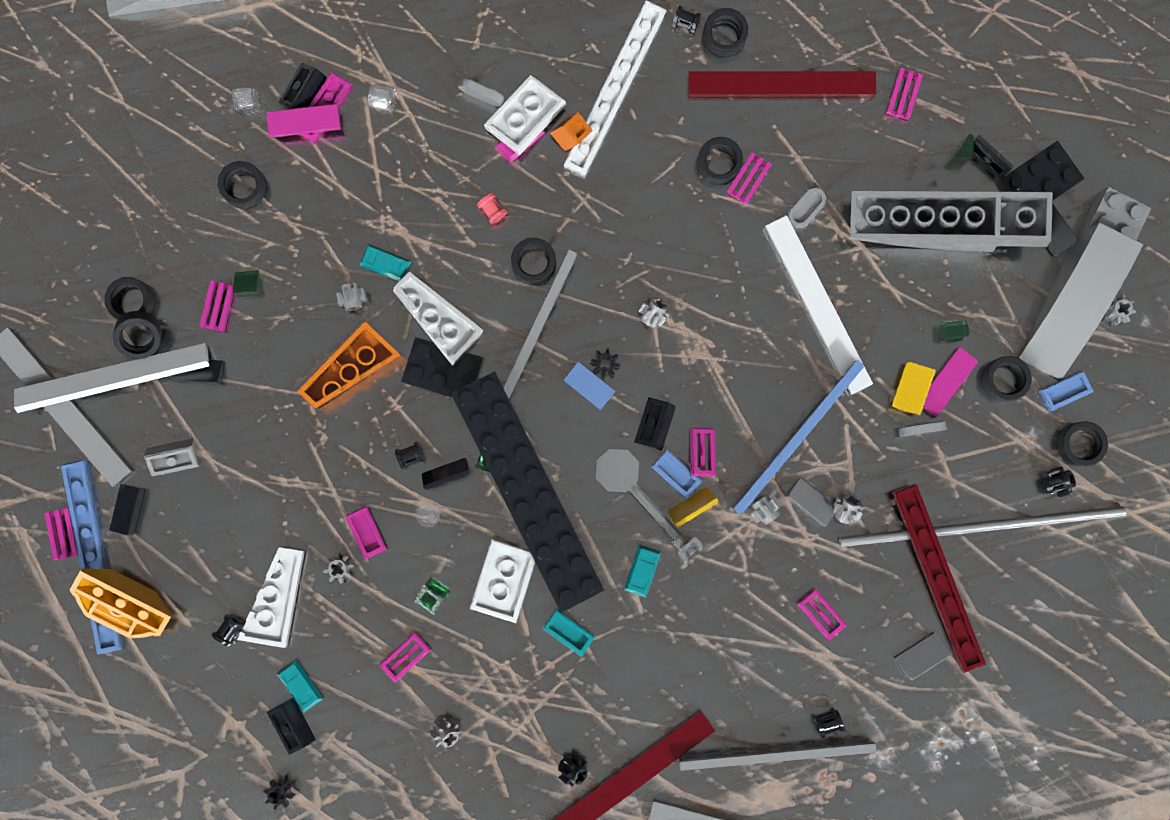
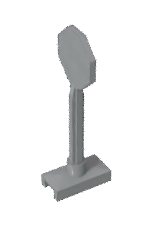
M609 449L597 459V481L606 491H630L673 538V543L679 549L677 552L678 557L684 564L688 563L686 554L691 556L696 549L700 552L703 549L702 543L696 536L690 540L684 533L681 534L637 485L639 461L629 450Z

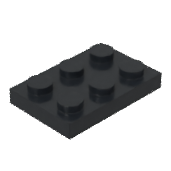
M1057 140L998 180V183L1005 192H1053V201L1085 178Z
M415 337L401 383L453 398L452 392L478 380L484 357L465 352L452 366L434 342Z

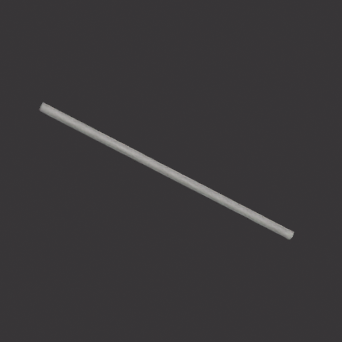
M1124 506L939 526L934 527L937 536L1119 517L1126 515V509ZM907 530L839 537L840 547L909 540L910 537Z

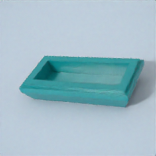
M367 244L359 266L400 281L407 274L412 261Z
M640 544L638 545L624 587L625 591L647 597L662 552Z
M557 609L542 628L581 657L595 639L594 635Z
M297 659L276 673L303 713L324 699Z

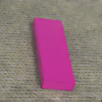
M331 72L309 107L337 104L340 107L352 88V84ZM323 132L298 135L316 144Z
M337 104L266 112L270 138L341 130L339 106Z
M958 347L932 381L923 410L933 418H936L979 361L961 347Z

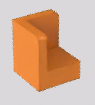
M577 112L564 119L550 134L561 148L567 151L577 146L593 130Z

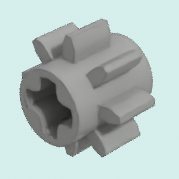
M358 283L344 284L340 286L341 292L336 293L339 306H344L345 311L361 309L363 307L362 302L367 301L365 290L363 287L359 288Z
M1124 294L1118 298L1115 297L1106 312L1105 319L1113 320V325L1120 324L1121 321L1123 323L1130 322L1129 315L1136 313L1132 305L1134 301L1126 300Z
M657 297L652 298V300L646 298L638 312L642 313V322L650 327H655L657 324L662 326L670 314L666 311L668 308L666 302Z
M846 494L843 499L837 497L833 504V513H836L835 517L844 524H852L853 520L859 522L864 513L862 511L864 506L861 505V500L852 494Z
M764 495L752 504L755 510L752 511L751 515L757 523L763 520L767 525L780 515L777 509L782 505L775 496L769 499L767 495Z
M334 554V561L329 559L325 561L329 566L323 573H329L331 576L329 578L330 582L338 578L339 583L342 584L344 583V576L353 577L349 571L355 564L347 562L349 559L348 555L340 559L339 554ZM342 563L341 569L344 572L337 574V568L334 566Z
M444 716L443 718L436 719L431 725V731L428 732L432 737L431 741L436 747L440 745L444 748L453 746L459 738L458 734L461 733L457 728L459 725L453 718L447 720Z

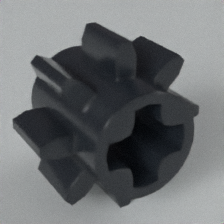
M607 348L604 354L597 350L598 359H591V363L596 364L593 373L601 372L602 379H604L607 373L615 376L613 368H620V364L615 363L618 354L610 355L609 348ZM602 358L606 361L611 360L609 369L607 367H600Z
M1061 466L1048 471L1049 476L1045 477V485L1050 494L1057 493L1058 498L1073 493L1071 488L1076 487V480L1070 470L1064 471Z
M575 754L564 757L558 765V771L562 773L558 778L564 784H569L571 787L574 784L580 785L588 775L587 769L584 768L587 762Z
M282 777L278 783L272 779L269 782L272 788H265L263 790V793L267 794L268 798L265 804L270 802L274 805V810L280 804L286 808L289 805L287 798L292 799L296 795L291 792V787L294 784L286 783L285 777ZM278 788L280 789V793L283 794L281 798H279V794L275 792Z

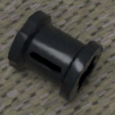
M679 5L672 26L683 27L694 34L701 13H691L683 10V7Z
M418 441L414 442V445L401 450L395 449V455L401 469L417 461L421 463L425 461Z
M225 614L223 623L211 636L222 645L230 647L232 638L244 625L233 616Z
M834 710L833 714L821 718L814 717V722L821 739L825 738L826 734L838 730L841 732L845 731L838 710Z

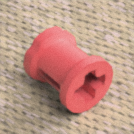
M494 193L488 194L477 204V207L482 208L489 217L491 224L498 222L508 213L497 202Z

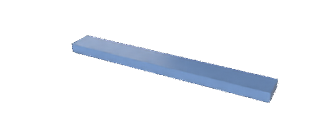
M859 360L853 362L732 509L738 514H742L864 368L863 363Z
M87 460L62 464L61 470L80 569H108ZM90 619L97 655L124 649L120 633Z

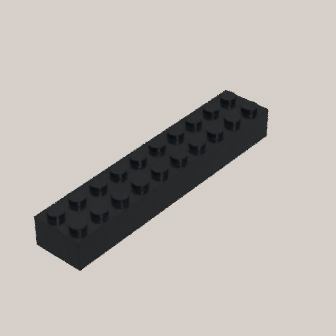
M494 371L452 392L451 395L559 611L562 613L605 591L496 372Z

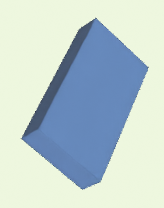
M579 362L563 380L599 410L605 406L615 393L611 387Z
M1084 370L1038 390L1048 412L1094 392Z
M668 449L651 466L686 499L702 482L698 476L691 477L690 469Z

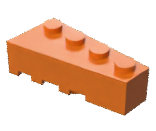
M364 322L297 392L314 408H319L401 355L369 324Z

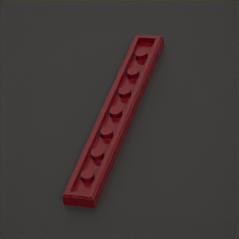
M689 71L688 97H875L877 94L876 71Z
M914 483L892 492L961 672L966 673L986 665L917 484Z
M698 711L552 820H597L714 733L715 729L702 711Z

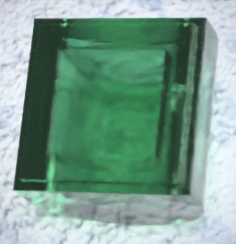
M966 320L944 321L939 324V340L941 343L963 342L970 335Z

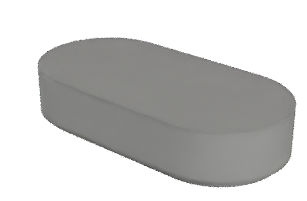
M462 78L458 88L461 91L488 104L501 107L504 101V96L501 93L476 81Z
M818 187L809 188L789 210L787 217L794 229L800 230L805 228L825 206L827 197L822 189Z
M936 421L903 426L898 429L899 437L947 430L946 421Z

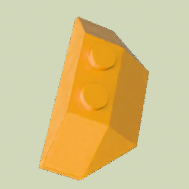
M81 569L70 588V592L75 596L79 607L86 617L128 638L160 636L172 616L156 591L113 569Z

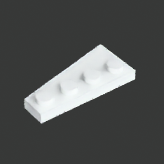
M408 272L395 285L393 292L452 366L482 335L483 329L411 272Z
M284 547L278 548L264 584L258 592L254 606L249 612L245 626L237 640L282 648L287 647L305 551Z

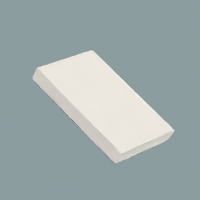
M530 75L489 118L484 127L520 155L566 106V101Z
M492 539L470 609L516 623L535 564L530 551Z

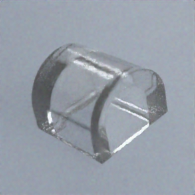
M372 82L368 93V106L392 112L397 88Z
M254 87L231 90L235 110L258 109L261 107L260 92Z

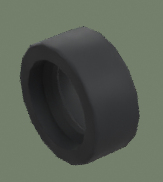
M733 8L715 10L708 16L704 25L703 40L705 46L710 52L718 56L728 57L738 53L743 48L748 37L749 26L746 18ZM729 20L735 23L739 29L737 41L730 45H722L716 42L712 36V28L716 22Z
M712 138L700 149L697 160L698 170L702 177L710 183L718 185L729 183L736 178L742 168L743 154L738 144L730 138ZM714 148H725L733 155V167L725 174H716L707 166V155Z
M245 161L232 162L225 166L219 174L217 183L219 193L234 207L242 209L251 208L263 199L266 192L265 178L257 167ZM242 171L250 173L256 182L253 193L243 199L233 196L228 187L232 176Z
M536 237L520 241L513 249L511 255V266L516 277L530 285L541 284L547 281L553 275L556 267L555 252L551 245L545 240ZM529 248L541 249L547 256V266L538 275L527 274L520 266L521 254Z
M122 277L113 281L107 288L105 306L108 313L118 320L125 314L117 307V297L126 287H135L141 291L143 303L138 311L147 312L151 315L155 306V296L152 289L146 283L133 277Z
M130 311L116 321L113 332L114 345L121 354L128 358H147L153 355L160 346L161 326L157 319L147 312ZM138 323L145 325L152 331V340L144 346L130 345L123 339L122 333L124 328L130 324Z
M1013 356L1000 357L990 362L982 375V385L985 392L993 400L1000 402H1011L1025 396L1030 390L1032 375L1028 365L1020 358ZM1001 366H1012L1020 376L1019 387L1012 393L1000 392L994 384V372Z
M1088 421L1071 423L1063 428L1058 435V453L1065 462L1072 466L1086 467L1095 465L1102 461L1107 453V435L1095 423ZM1076 431H1088L1095 440V450L1088 458L1076 457L1070 450V437Z

